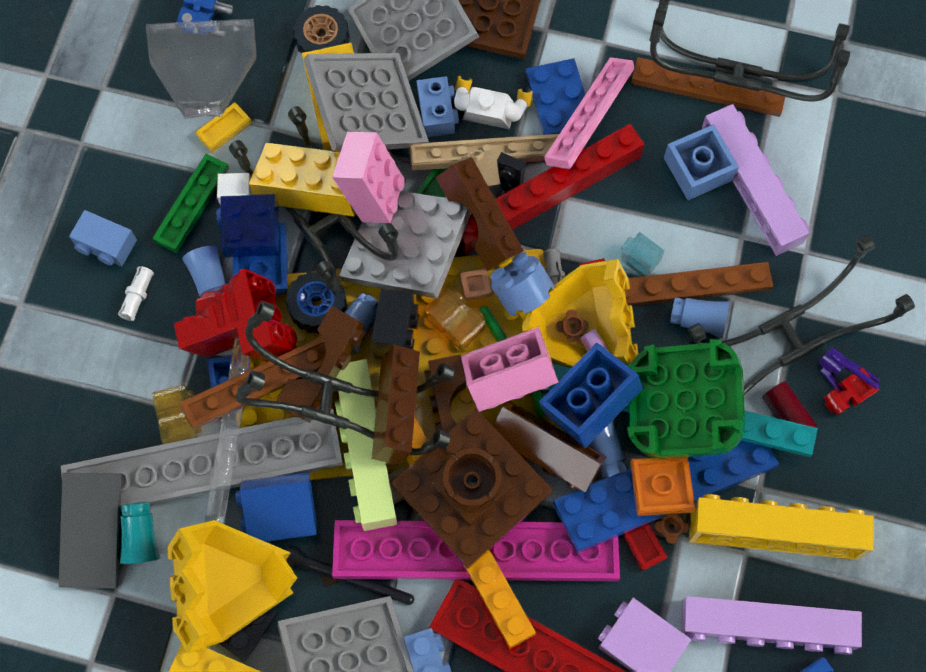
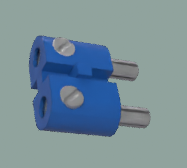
M183 0L184 5L181 7L177 19V29L207 37L208 33L220 36L225 35L226 28L213 25L211 20L214 18L216 10L231 14L233 6L218 2V0Z

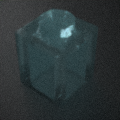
M639 231L634 238L630 236L621 247L623 252L620 260L640 276H648L662 260L665 250Z

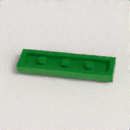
M205 153L152 238L154 243L178 253L217 190L218 174H226L228 172L229 165Z

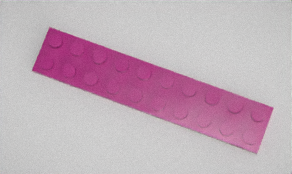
M335 520L333 579L472 580L463 563L425 521H397V525L364 531L362 523L356 524V520ZM520 522L490 549L506 580L619 581L618 536L577 554L562 522Z

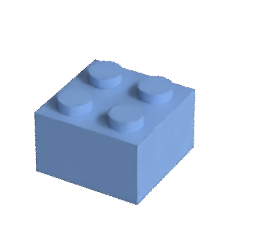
M714 124L669 143L664 155V160L687 200L734 181L739 169L738 164Z

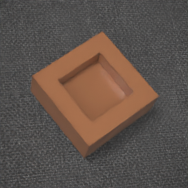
M486 268L460 273L465 302L492 297Z

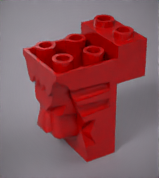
M245 268L239 270V273L230 278L231 283L222 285L219 290L203 292L202 296L196 300V316L186 317L174 323L180 350L208 358L241 346L242 354L268 362L269 360L260 355L250 345L245 335L248 319L256 312L259 303L264 301L274 305V314L269 322L263 321L257 328L253 329L252 333L256 341L276 357L297 348L298 338L292 326L280 322L282 314L276 305V288L273 282Z

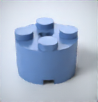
M525 252L517 254L510 264L504 268L494 270L490 275L492 280L491 288L508 314L512 316H517L515 311L522 310L525 314L538 308L550 297L549 289L554 290V283L538 258L528 256Z

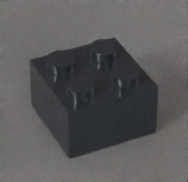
M381 289L371 338L374 358L381 359L394 344L414 350L415 339H413V329H418L420 317L418 313L419 304H415L414 294Z

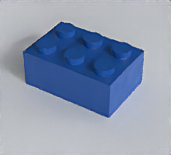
M596 343L539 403L545 415L586 449L637 396L643 387L636 372L600 344Z

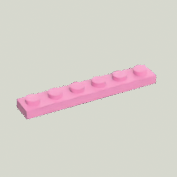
M609 58L545 155L546 165L566 169L572 167L635 69L633 60Z

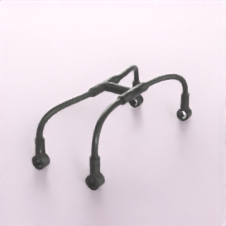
M659 0L649 39L650 53L656 64L669 71L714 79V82L754 91L762 90L795 100L816 102L828 98L834 92L837 84H840L843 72L849 61L850 51L842 50L850 26L841 23L838 24L830 52L831 57L828 63L822 69L813 73H781L765 70L763 67L720 57L716 59L697 54L676 45L666 36L663 25L670 0ZM661 38L675 52L698 61L714 64L719 68L731 70L733 75L669 64L658 56L656 50L657 43H659ZM835 63L829 88L818 95L799 94L743 77V73L758 77L762 75L784 80H810L827 73Z
M295 106L289 110L288 117L296 125L299 135L303 138L305 148H312L308 136L309 130L305 123L307 116L301 107ZM233 141L229 146L230 153L238 160L241 169L252 177L253 171L250 168L251 164L246 155L248 149L242 141ZM283 207L292 215L295 224L314 250L321 255L323 261L316 266V272L334 295H338L340 292L336 269L324 249V244L317 236V234L330 226L340 222L345 230L351 233L360 244L382 259L393 261L398 257L399 245L396 240L398 231L392 223L382 225L378 231V234L386 242L391 253L388 254L368 242L356 230L355 224L348 215L332 213L310 226L305 218L298 214L294 208Z
M866 234L856 240L857 248L852 260L839 276L813 299L780 314L758 326V329L750 333L721 341L728 346H732L761 334L765 335L780 327L794 349L779 357L778 361L751 379L744 386V395L777 368L785 367L824 346L826 342L848 333L888 323L898 317H902L905 313L915 308L912 298L905 294L895 300L896 307L893 313L839 329L823 337L818 336L805 344L802 343L793 329L790 321L805 314L806 310L829 295L848 276L859 260L867 252L875 248V244L869 235ZM698 323L688 329L690 335L689 343L691 345L703 344L700 341L706 338L702 326Z
M261 301L256 312L247 321L245 335L248 342L260 355L275 365L302 376L304 380L322 385L319 409H315L306 405L298 406L285 402L246 398L254 390L260 391L265 382V374L254 370L250 371L246 382L238 388L235 396L237 402L248 406L293 411L300 416L342 429L349 428L374 439L373 431L350 422L348 418L330 412L333 389L348 394L352 392L377 398L378 390L356 387L352 383L309 369L303 370L277 358L264 349L256 341L252 331L263 321L269 322L271 320L275 307L272 304ZM441 363L437 371L427 378L425 383L417 386L416 394L428 388H433L442 381L450 382L454 375V367ZM440 429L435 430L432 438L425 442L421 448H412L410 455L429 454L437 448L445 449L450 442V433Z

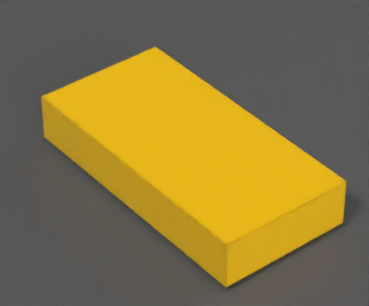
M234 102L198 129L195 134L209 151L213 153L252 124V121Z

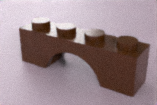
M472 157L453 164L436 177L448 201H457L464 204L474 215L479 232L475 250L487 271L506 263L524 251Z
M333 306L330 307L317 329L323 337L326 346L324 362L317 372L336 378L340 370H344L348 366L351 359L349 354L354 346H358L363 340L365 326L357 319ZM288 379L276 401L298 406L306 405L319 409L322 385L304 379ZM289 411L290 413L294 414L295 416L301 418L302 420L310 423L312 420L310 418L300 416L296 412Z
M461 354L428 361L429 370L424 371L427 380L437 371L441 363L454 367V375L450 382L442 381L433 387L435 396H430L432 412H438L440 422L435 423L436 430L440 429L449 432L457 425L451 416L450 408L454 398L466 389V377Z

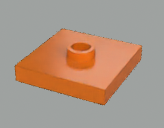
M688 457L631 459L630 466L637 516L692 513L695 511Z

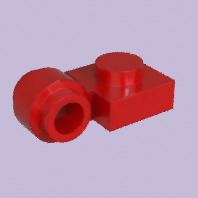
M864 368L860 369L861 372L870 377ZM852 374L838 384L843 390L842 392H839L836 388L824 397L825 405L831 413L834 412L837 416L850 407L848 404L849 400L854 406H857L880 389L873 388L855 374Z

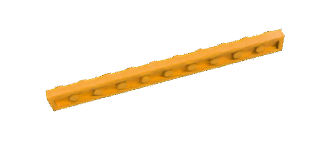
M414 416L412 448H421L428 440ZM409 455L405 460L410 466L422 455ZM490 550L469 569L464 565L510 649L536 634Z

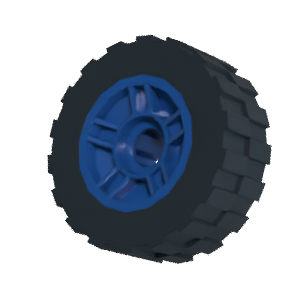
M310 271L306 272L307 274L298 276V279L290 284L291 287L286 293V305L294 324H297L298 328L304 329L308 333L316 332L320 334L317 329L330 307L333 306L345 313L347 310V300L344 288L340 283V292L338 295H334L327 288L324 280L320 278L318 273ZM322 300L320 305H312V301Z

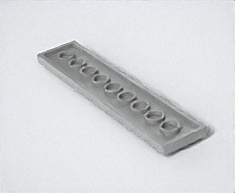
M331 409L330 413L335 414V411ZM292 417L62 465L61 475L65 472L122 473L121 505L135 502H150V505L240 487L241 482L244 480L312 472L341 466L344 463L338 428L336 426L313 419L308 423L299 417Z

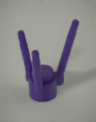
M834 347L819 361V364L824 367L820 373L828 379L834 390L837 388L839 392H842L832 373L839 375L845 368L873 388L879 389L880 387L878 384L880 379L864 369L870 377L860 371L861 366L845 357Z

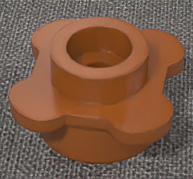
M569 310L566 313V317L562 321L557 322L556 329L559 332H563L569 342H576L578 336L583 331H586L589 325L586 320L577 315L575 310ZM571 323L575 325L573 329L570 328Z
M677 514L666 515L661 521H657L654 526L656 532L662 533L669 544H675L678 541V537L689 529L688 523L683 521ZM672 524L674 529H670L669 525Z

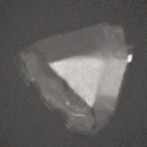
M254 19L146 24L150 64L184 118L200 116L221 117L257 58Z

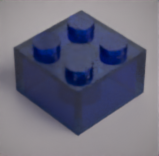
M275 194L221 196V250L226 258L279 255V204Z

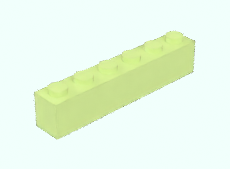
M367 359L349 362L348 366L344 370H340L336 377L352 383L353 386L372 390ZM338 391L340 400L335 401L337 415L348 418L350 422L374 432L376 418L374 397ZM339 428L342 443H348L349 452L344 453L347 470L352 469L354 479L349 480L351 496H357L358 506L353 507L356 524L362 523L364 531L397 525L386 462L372 459L373 439L349 428Z

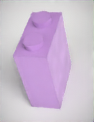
M632 598L629 604L623 601L614 614L618 618L614 626L611 627L607 624L598 637L602 642L598 649L629 672H670L691 639L635 598Z

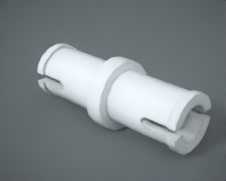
M143 266L137 267L131 286H128L125 290L126 297L118 312L121 318L128 321L135 320L141 301H144L147 297L146 290L154 275L152 270Z

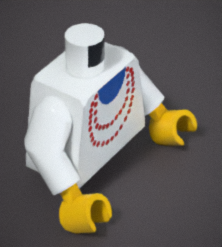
M458 76L454 89L456 91L454 105L456 109L464 111L463 120L509 130L511 122L518 121L526 108L532 104L533 91L522 92V89H518L517 100L514 103L506 93L477 87L471 88L472 79L463 80L461 76Z

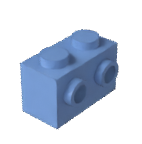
M447 76L417 80L421 119L427 137L455 134L454 124L459 123L457 109H452L451 101L455 100L453 85L448 86Z
M86 210L82 213L69 236L75 245L74 248L78 252L87 256L90 253L98 256L97 258L107 265L112 266L114 263L121 267L137 241L132 230Z
M432 628L404 637L414 672H451L449 663H442L439 653L444 651L440 633L434 635Z

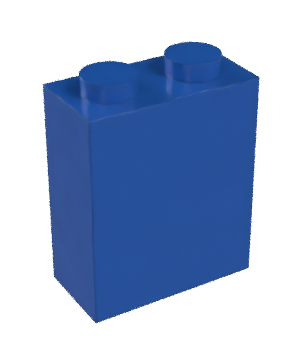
M309 472L244 480L241 482L240 490L236 491L237 507L243 509L244 517L240 518L241 532L265 542L317 534V519Z

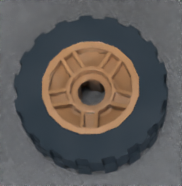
M315 5V7H309L306 11H302L298 19L296 18L295 26H293L295 44L298 52H301V54L349 43L350 36L347 20H345L342 13L338 12V9L327 5Z

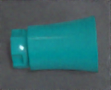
M135 502L121 505L123 516H121L122 548L120 563L135 564L161 559L156 543L153 513H150V502Z

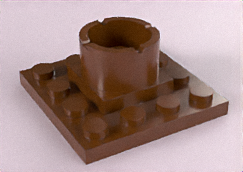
M476 408L449 431L450 442L445 449L437 448L429 454H423L391 482V485L467 569L473 566L553 493V489ZM473 480L476 481L477 484L471 486L467 482Z

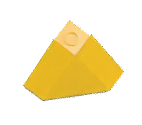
M619 259L580 265L556 283L554 290L549 289L550 297L541 306L525 314L522 310L519 311L524 321L522 333L539 327L552 362L572 368L588 352L579 338L594 328L608 347L607 351L628 366V363H632L639 354L637 344H632L630 329L635 327L632 305L628 306L626 303L625 290L630 289L629 280ZM569 310H575L577 315L586 320L589 325L588 329L578 336L576 342H569L567 336L556 329L557 322L562 321ZM571 323L570 328L573 329L575 325Z
M213 520L179 528L167 547L168 559L173 560L174 576L169 577L171 600L176 601L177 617L172 618L173 630L187 653L224 642L293 594L291 586L297 577L286 562L291 554L290 552Z

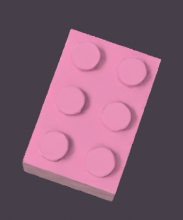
M347 132L332 178L362 222L391 223L393 214L398 208L400 191L404 188V177L377 132Z
M539 327L461 356L467 386L479 412L495 408L504 402L522 398L526 394L539 389H546L558 383L550 354Z

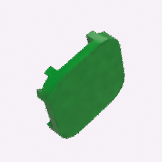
M710 339V343L658 348L652 344L643 347L644 350L634 358L633 362L628 363V367L638 374L643 389L630 402V427H627L629 438L642 453L659 459L713 456L728 453L738 446L743 438L745 429L744 378L741 360L731 347L722 343L721 340Z

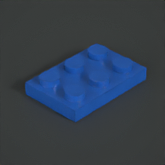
M575 58L526 68V78L530 91H533L532 99L543 135L560 134L585 96Z
M286 222L233 226V276L239 273V270L245 268L270 279L276 288V295L287 293L288 254Z

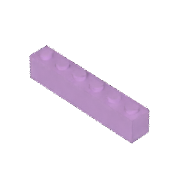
M732 104L706 115L702 129L714 124L734 157L739 169L733 183L775 255L777 256L804 244L809 235L808 224L797 213L794 200L785 193L781 178L772 171L769 158L765 153L762 154L759 149L757 138L746 127L743 114L740 111L737 112Z
M686 596L682 600L681 632L689 635L691 641H706V637L718 638V643L735 644V640H745L748 646L763 647L765 642L776 643V648L794 649V645L805 646V651L823 652V648H833L835 654L850 655L852 650L862 647V612Z

